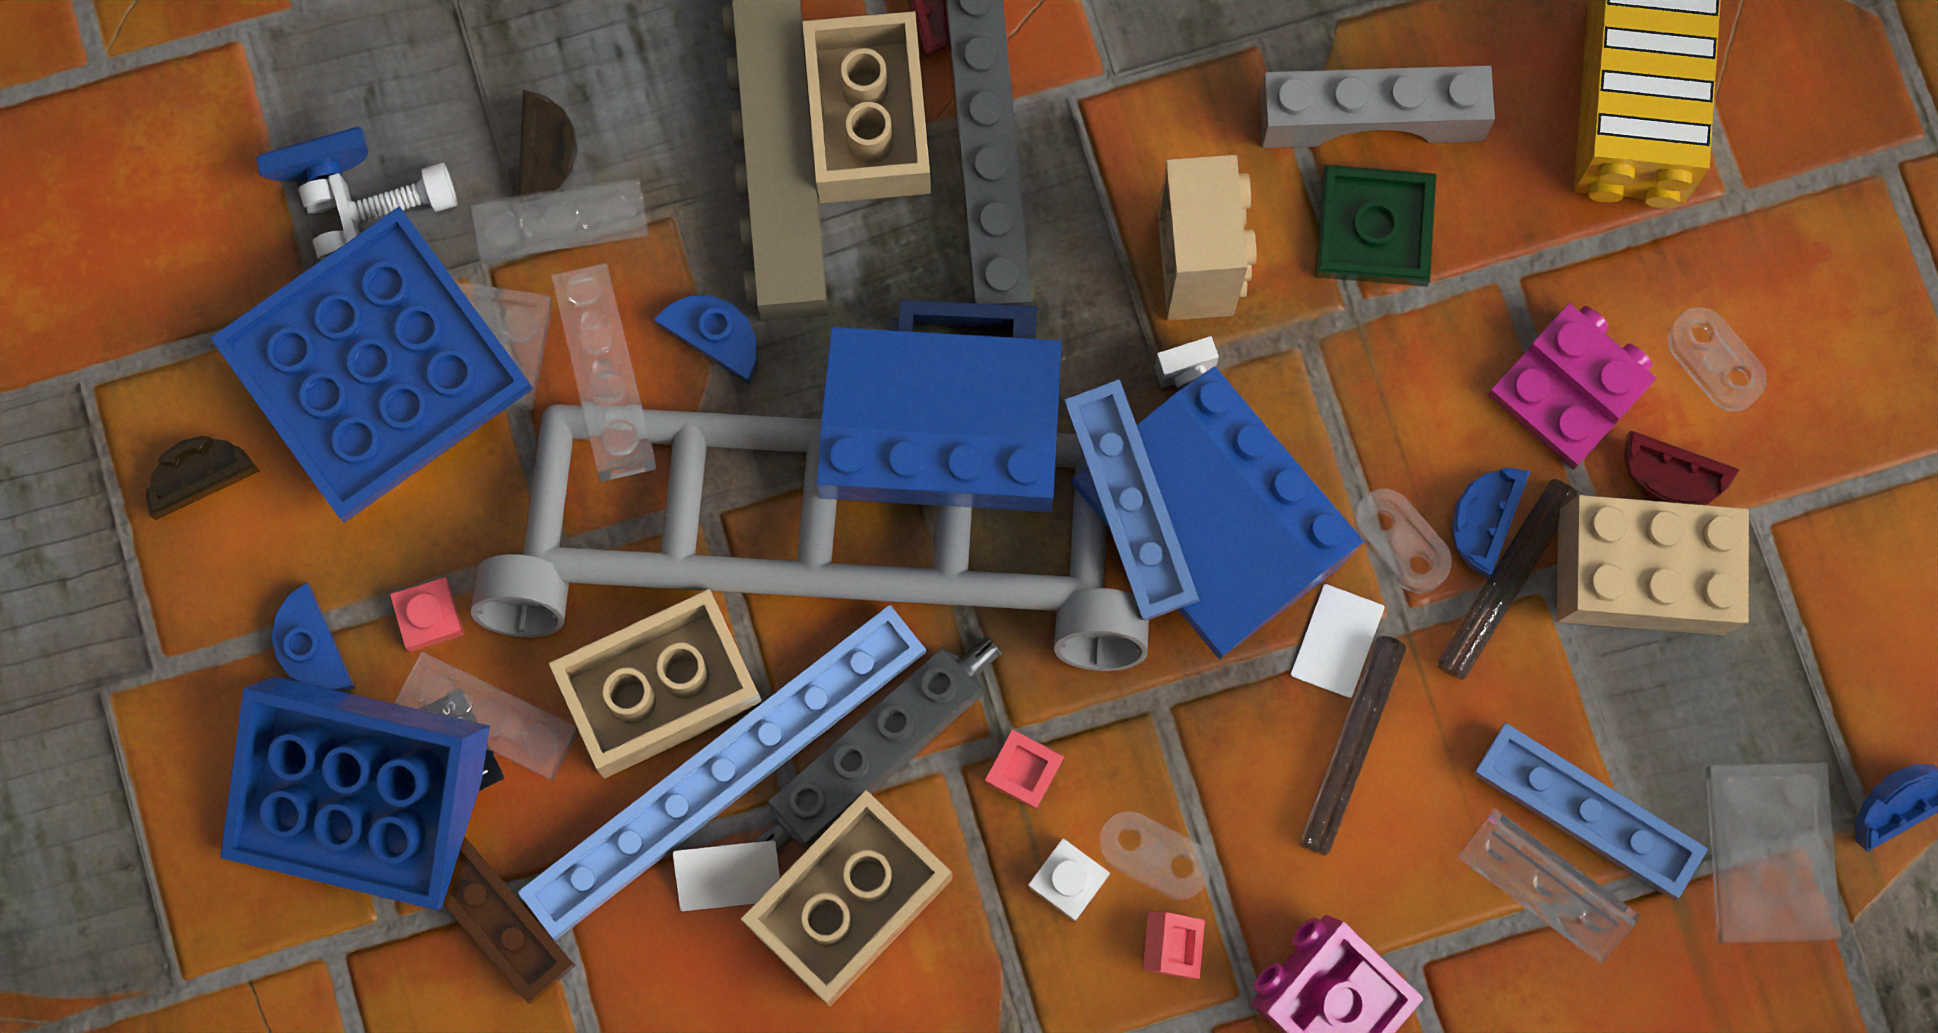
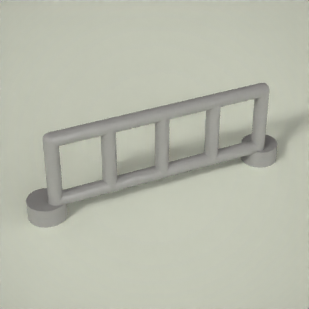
M555 404L548 407L541 417L523 555H498L483 560L476 570L471 605V616L482 627L503 635L528 638L551 635L563 627L569 583L703 591L710 589L711 591L1049 610L1056 611L1054 652L1059 659L1069 665L1087 670L1115 671L1140 664L1146 659L1148 654L1149 620H1143L1133 594L1104 588L1107 525L1075 487L1070 577L968 571L972 507L937 505L933 569L831 563L837 499H821L819 496L817 473L822 419L563 404ZM1057 433L1055 467L1075 468L1076 476L1088 466L1077 434ZM573 439L672 445L660 553L559 547ZM707 447L806 453L797 561L695 555Z

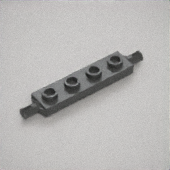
M985 636L963 658H959L944 648L939 650L768 801L777 822L754 842L775 841L777 852L792 839L796 843L810 848L865 790L872 794L984 695L977 675L997 657L1002 655L998 647L994 643L992 644V641Z

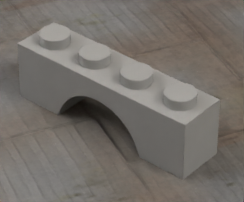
M1491 66L1265 72L1260 91L1262 148L1314 147L1341 135L1372 130L1410 132L1425 138L1429 143L1485 141L1495 120Z

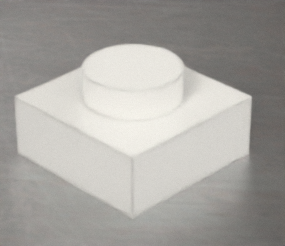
M1212 336L1157 353L1154 369L1161 389L1176 384L1177 389L1181 390L1212 367L1217 366L1219 356Z
M1063 838L1031 880L1028 888L1073 922H1076L1110 876V873Z

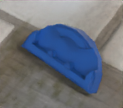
M357 126L260 154L256 159L259 175L277 181L310 182L318 179H329V176L338 173L341 175L342 172L348 171L362 163L369 151L365 133L361 127Z
M689 296L669 304L654 319L656 326L747 384L750 383L758 365L757 339L748 318L732 303L714 296Z
M1508 467L1500 471L1484 474L1468 484L1454 506L1451 532L1455 549L1470 569L1486 579H1489L1492 575L1531 471Z
M306 582L287 596L276 613L272 631L276 659L288 676L297 682L341 692L356 689L312 587Z
M1913 764L1887 775L1875 786L1862 803L1855 822V841L1866 852L1938 813V767L1933 764Z

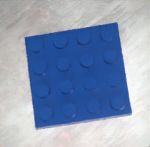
M400 206L210 337L343 523L533 390L530 382Z

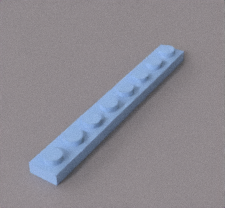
M891 605L887 606L519 890V895L550 936L557 940L926 654V649Z

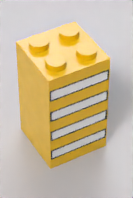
M1589 0L1574 192L1588 193L1590 199L1599 202H1617L1622 200L1623 197L1645 199V203L1648 206L1655 208H1673L1678 206L1679 203L1685 204L1710 168L1721 0Z

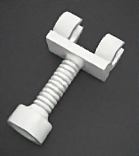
M444 162L423 168L422 178L416 185L413 183L411 187L409 185L406 188L400 187V190L397 188L395 192L390 190L389 193L384 192V195L380 193L379 196L374 195L373 198L370 196L368 200L366 198L362 201L357 200V203L351 201L347 184L339 173L329 176V179L310 181L298 188L303 208L306 207L308 213H321L336 206L338 208L343 230L327 232L313 239L317 258L321 260L359 235L358 225L362 223V220L364 222L367 219L373 220V217L376 219L378 215L383 217L384 214H389V212H392L399 206L402 210H405V207L407 209L411 206L416 207V204L419 206L421 202L431 205L435 212L458 205L455 190Z

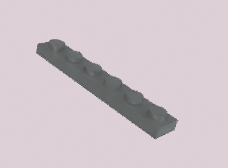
M945 0L973 303L1030 306L1032 298L1003 0Z

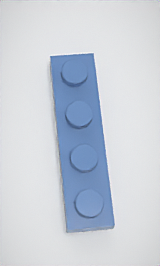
M1116 380L1065 399L1143 620L1146 621L1199 602L1200 599L1121 381Z
M1507 723L1501 727L1472 774L1673 901L1679 899L1708 850L1702 844Z

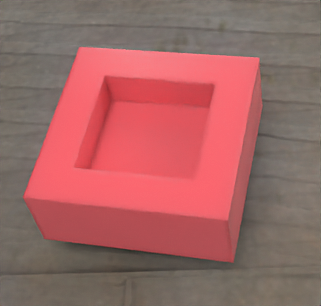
M446 577L390 594L404 645L409 652L465 635L451 586Z
M1012 729L985 779V784L1037 810L1064 756Z
M1148 912L1143 971L1181 979H1200L1205 920L1169 912Z

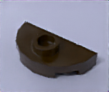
M523 90L518 202L539 200L558 190L572 173L578 152L575 127L565 110L546 95Z
M199 436L180 441L161 455L158 460L159 465L152 474L150 487L146 490L150 517L156 521L259 472V469L243 449L234 446L228 441L211 439L208 436Z

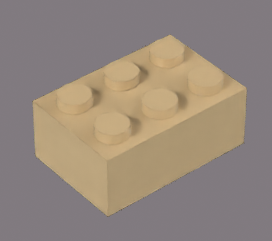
M915 11L802 21L819 204L931 194Z
M1237 155L1166 160L1157 218L1167 321L1234 316L1239 297L1247 296V281H1251L1252 265L1256 264L1257 253L1254 229L1244 230V226H1246V209L1251 208V187L1249 174H1239Z
M1579 495L1558 509L1556 622L1712 635H1726L1748 624L1749 509Z
M710 589L549 663L592 761L604 779L743 715L762 704L759 693Z
M865 790L741 920L830 1008L952 881V872L880 802Z

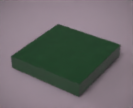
M1324 164L1322 170L1315 278L1428 287L1431 274L1436 174Z

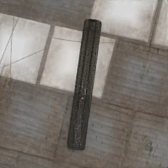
M1558 479L1549 481L1495 567L1491 577L1485 583L1438 658V667L1443 672L1458 680H1462L1467 676L1557 532L1560 508L1577 497V491L1570 485Z
M1380 635L1374 642L1300 838V846L1315 854L1326 856L1331 851L1404 657L1406 645L1395 638Z

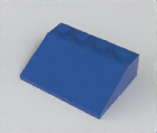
M832 327L817 473V488L820 498L1052 512L1062 341Z
M1215 366L1171 396L1137 425L1200 599L1199 602L1177 610L1219 660L1340 569L1364 542ZM1087 466L1072 479L1071 483L1110 529L1089 467Z
M275 676L247 686L243 689L220 858L439 910L443 906L482 782L490 725Z

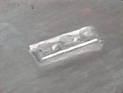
M640 178L479 201L471 204L480 261L649 235Z
M421 651L395 701V704L490 725L487 750L552 782L579 732L577 726Z
M1496 808L1492 810L1457 856L1601 964L1631 931L1640 916Z

